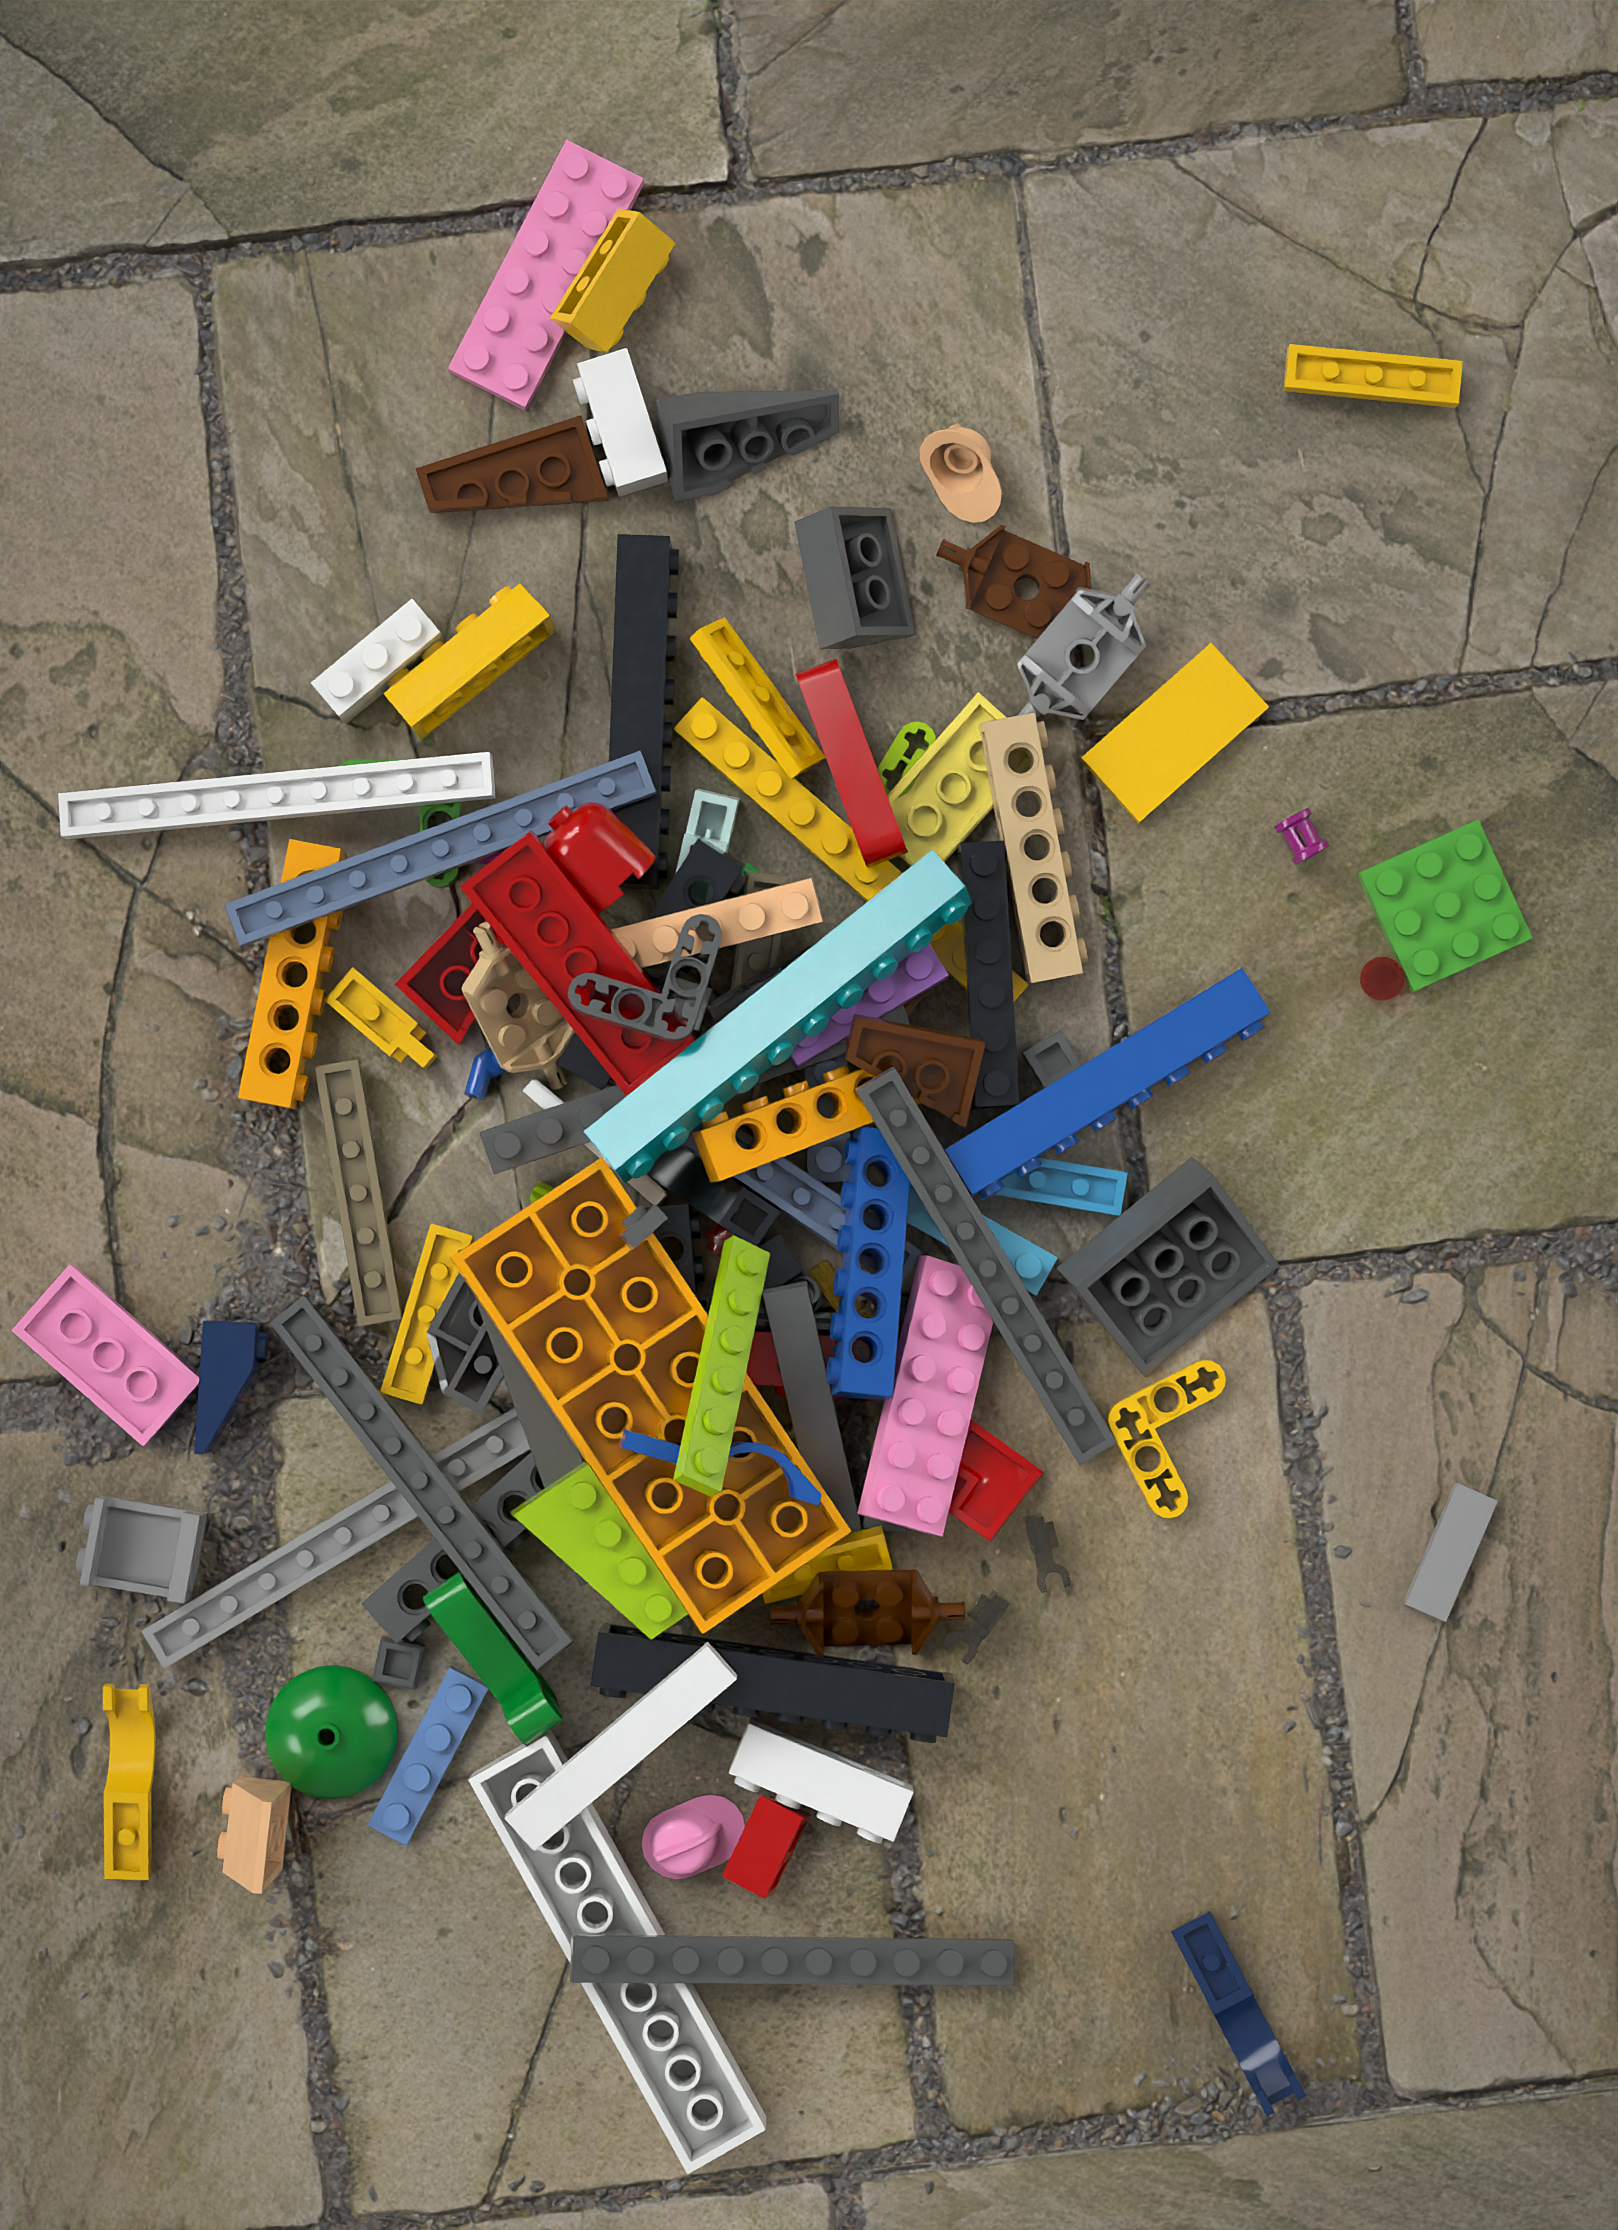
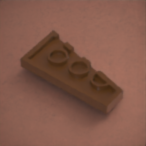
M581 415L416 468L430 513L609 501Z

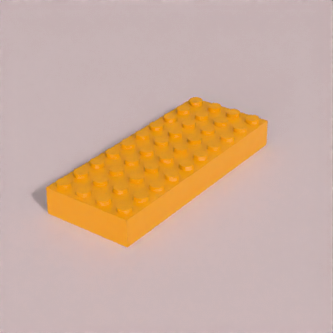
M601 1157L450 1257V1259L586 1463L589 1464L688 1612V1616L696 1628L704 1634L849 1534L851 1530L747 1373L745 1374L731 1443L737 1441L760 1442L785 1454L822 1494L819 1505L789 1496L788 1480L781 1467L770 1457L761 1453H738L728 1458L722 1491L710 1497L673 1480L676 1469L675 1463L627 1450L619 1446L624 1429L681 1445L708 1315L653 1232L635 1249H630L619 1237L626 1230L621 1222L636 1209V1206L604 1158Z

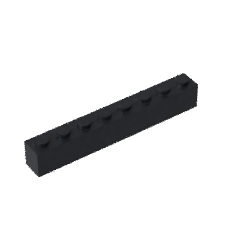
M617 534L609 762L641 750L656 791V795L612 810L656 856L653 864L639 879L632 873L618 886L619 888L659 890V879H667L668 853L660 852L661 835H669L670 809H662V793L671 791V766L664 765V748L672 749L673 722H665L666 705H674L675 679H667V662L676 661V636L668 635L669 619H677L678 592H670L671 575H679V549H672L670 536Z

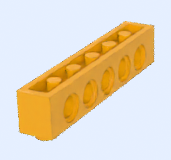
M289 839L281 883L346 859L347 854L340 848ZM343 910L312 921L316 927V935L308 944H299L296 941L295 931L297 927L269 938L238 1098L295 1110L297 1109L298 1101H305L309 1086V1076L303 1075L306 1058L312 1059L314 1057L318 1038L317 1033L312 1032L315 1015H322L325 1005L324 1000L326 999V990L320 989L323 972L330 973L333 965L335 949L329 946L332 929L338 930L340 927ZM297 964L304 965L308 972L307 980L299 987H290L287 982L289 969ZM295 1007L299 1013L298 1024L291 1030H282L278 1023L279 1014L285 1008ZM286 1050L290 1055V1066L285 1072L275 1074L270 1067V1058L276 1051Z
M845 1065L823 1073L825 1082L809 1087L808 1081L805 1080L782 1089L785 1097L769 1103L767 1096H763L742 1104L745 1113L728 1118L727 1112L724 1111L710 1121H702L704 1128L693 1132L692 1135L710 1183L722 1181L874 1122L855 1089L862 1079L869 1081L875 1076L861 1068L850 1072L848 1066ZM822 1094L828 1095L834 1103V1111L829 1118L823 1117L817 1110V1101ZM912 1097L917 1105L921 1104L916 1098ZM782 1109L789 1111L794 1118V1127L788 1134L780 1131L776 1123L777 1115ZM741 1125L748 1126L754 1134L753 1144L747 1150L738 1145L735 1137L736 1131Z

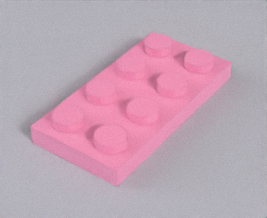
M74 1264L68 1265L11 1330L142 1446L148 1445L199 1386V1374Z

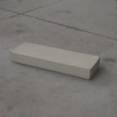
M1454 1483L1405 1596L1404 1604L1444 1622L1447 1621L1498 1500L1459 1483Z

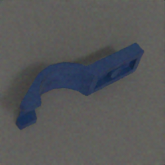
M1208 1911L1172 1930L1171 1933L1266 2116L1275 2113L1271 2106L1272 2104L1295 2093L1298 2100L1305 2097L1306 2094L1277 2042L1211 1912Z

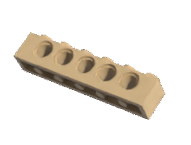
M1035 713L983 722L979 725L999 838L1000 841H1004L1006 876L1026 982L1035 983L1082 974V964L1088 963L1085 941L1083 937H1076L1074 921L1080 920L1079 906L1076 895H1069L1066 878L1072 877V869L1068 852L1060 851L1058 835L1064 834V826L1060 809H1053L1050 791L1056 790V782L1052 765L1045 766L1042 748L1048 747L1044 722H1037ZM1012 750H1022L1028 755L1030 766L1026 773H1016L1009 767L1008 756ZM1021 793H1029L1036 798L1038 809L1034 816L1025 817L1018 812L1016 800ZM1029 836H1037L1045 843V855L1038 861L1030 859L1025 854L1024 843ZM1038 879H1045L1053 886L1054 895L1047 904L1037 902L1032 895L1033 884ZM1047 922L1057 924L1062 932L1060 942L1054 947L1046 946L1040 938V930Z

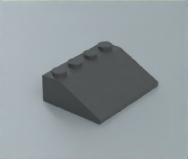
M1190 1157L1121 1214V1216L1116 1218L1059 1265L1057 1270L1145 1377L1280 1265L1214 1175L1193 1157Z

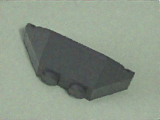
M459 1273L426 1333L442 1393L482 1414L503 1381L504 1376L474 1294Z

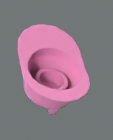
M711 1794L693 1798L665 1810L652 1818L644 1830L641 1843L644 1858L650 1867L661 1876L676 1880L692 1877L718 1866L730 1859L745 1828L743 1815L733 1802L725 1797Z

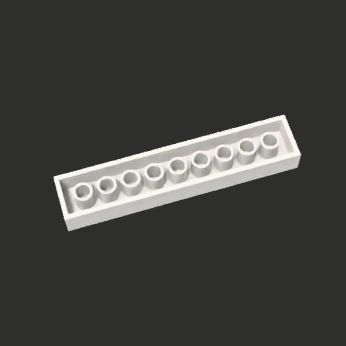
M550 1729L529 1745L525 1746L522 1744L474 1771L468 1780L569 1962L571 1961V1934L665 1935L592 1803L535 1851L504 1819L509 1810L568 1761ZM581 1983L687 2175L766 2130L767 2116L692 1983Z

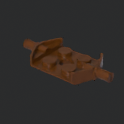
M1000 525L972 547V549L967 548L966 550L943 539L936 554V557H941L959 565V570L963 572L966 609L1035 639L1040 637L1076 594L1078 587L1092 589L1090 563L1085 562L1083 565L1005 531V526ZM1021 578H1031L1038 585V595L1030 600L1019 598L1014 591L1016 581Z
M916 1569L825 1571L815 1574L802 1598L796 1599V1606H770V1625L797 1624V1626H801L802 1632L819 1657H824V1646L911 1644L912 1655H917L934 1629L935 1623L946 1620L965 1621V1601L938 1603V1596L932 1595ZM862 1599H873L878 1602L875 1607L867 1610L856 1606V1603Z

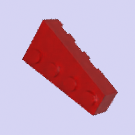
M473 903L394 984L458 1045L475 1018L462 992L464 982L480 958L479 953L483 951L473 930L475 927L480 928L479 924L487 922ZM494 931L499 943L505 944L502 941V939L498 936V934Z

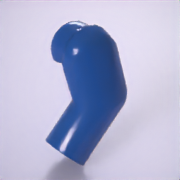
M491 1048L479 1053L473 1060L464 1095L470 1098L485 1100L490 1080L507 1072V1070L500 1067Z

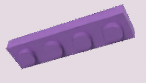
M928 944L919 952H911L898 963V967L892 975L882 981H875L865 989L863 996L855 1005L839 1010L829 1019L827 1026L819 1034L813 1037L807 1036L797 1044L790 1056L797 1068L849 1038L854 1014L881 1019L948 979L949 974L931 945Z

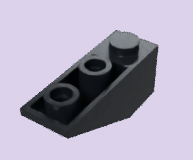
M681 1145L676 1149L667 1150L660 1155L647 1175L739 1238L757 1247L781 1213L731 1178L710 1183L702 1159Z

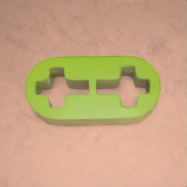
M922 722L906 724L899 731L878 766L877 770L887 795L891 790L885 787L887 780L882 776L885 771L893 773L901 762L906 765L902 773L903 778L928 750V748L925 751L918 748L911 760L906 758L904 755L908 750L909 742L904 739L907 734L915 736L918 731L924 733V743L928 748L936 741L932 728ZM921 771L898 797L907 794V792L914 785Z

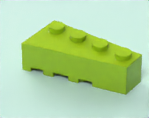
M583 1462L510 1512L651 1640L688 1615V1612L588 1463Z

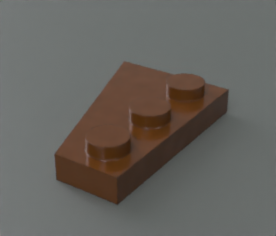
M854 1014L844 1057L850 1063L875 1077L893 1066L912 1097L966 1128L986 1043L983 1039Z

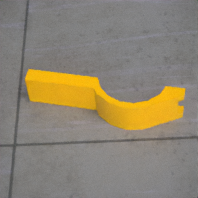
M105 1683L103 1686V1710L106 1711L109 1721L110 1756L107 1781L104 1789V1879L149 1880L152 1875L151 1788L156 1748L155 1718L150 1685L140 1684L138 1689H115L114 1684Z

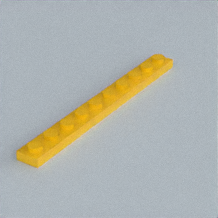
M703 697L673 728L675 734L866 902L903 874L888 860L867 868L852 828L795 778L790 779L784 769ZM959 922L951 925L946 924L933 934L929 944L947 973L967 990L963 926ZM1012 970L1013 998L1015 1002L1029 984Z

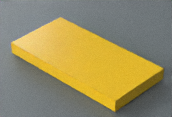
M1210 643L1082 756L1080 760L1139 824L1262 715L1269 706L1217 648Z

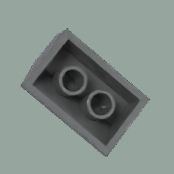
M830 506L794 521L819 649H851L916 635L891 508Z

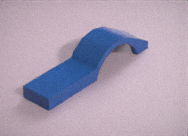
M627 1429L623 1430L619 1444L621 1448L677 1464L680 1450L679 1444ZM737 1441L731 1443L728 1458L738 1453L747 1452L767 1455L781 1467L787 1478L789 1496L819 1505L822 1494L785 1454L760 1442Z

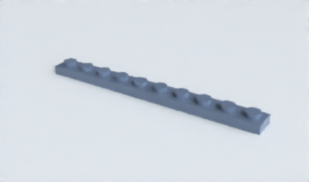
M640 750L224 905L239 946L245 947L504 851L531 830L538 838L545 836L552 830L547 822L565 805L574 810L584 803L596 802L605 805L612 811L656 795V791Z

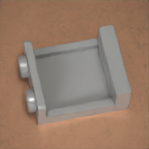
M108 1495L96 1497L94 1504H88L84 1516L83 1528L88 1530L89 1534L86 1548H80L76 1561V1574H81L80 1585L87 1587L98 1585L167 1597V1601L183 1604L192 1600L207 1512Z

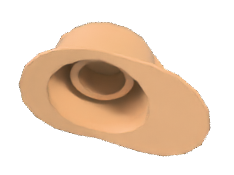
M958 423L950 426L949 429L935 431L925 437L920 447V462L947 510L959 519L972 523L983 522L994 516L1001 505L1002 489L991 465V450L986 439L980 433L970 428L961 427Z

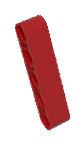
M837 659L796 673L799 686L866 867L869 868L908 853Z

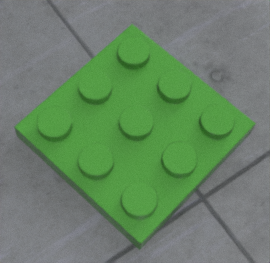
M1479 819L1357 874L1411 993L1533 938Z

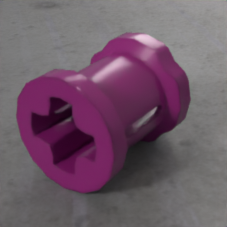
M1309 808L1294 814L1274 826L1277 833H1283L1295 856L1292 861L1295 865L1330 846L1327 840H1321L1309 818L1312 814ZM1297 828H1299V830H1300L1302 836L1304 837V839H1305L1307 845H1305V843L1303 842V840H1302L1300 834H1299L1298 831H1297Z

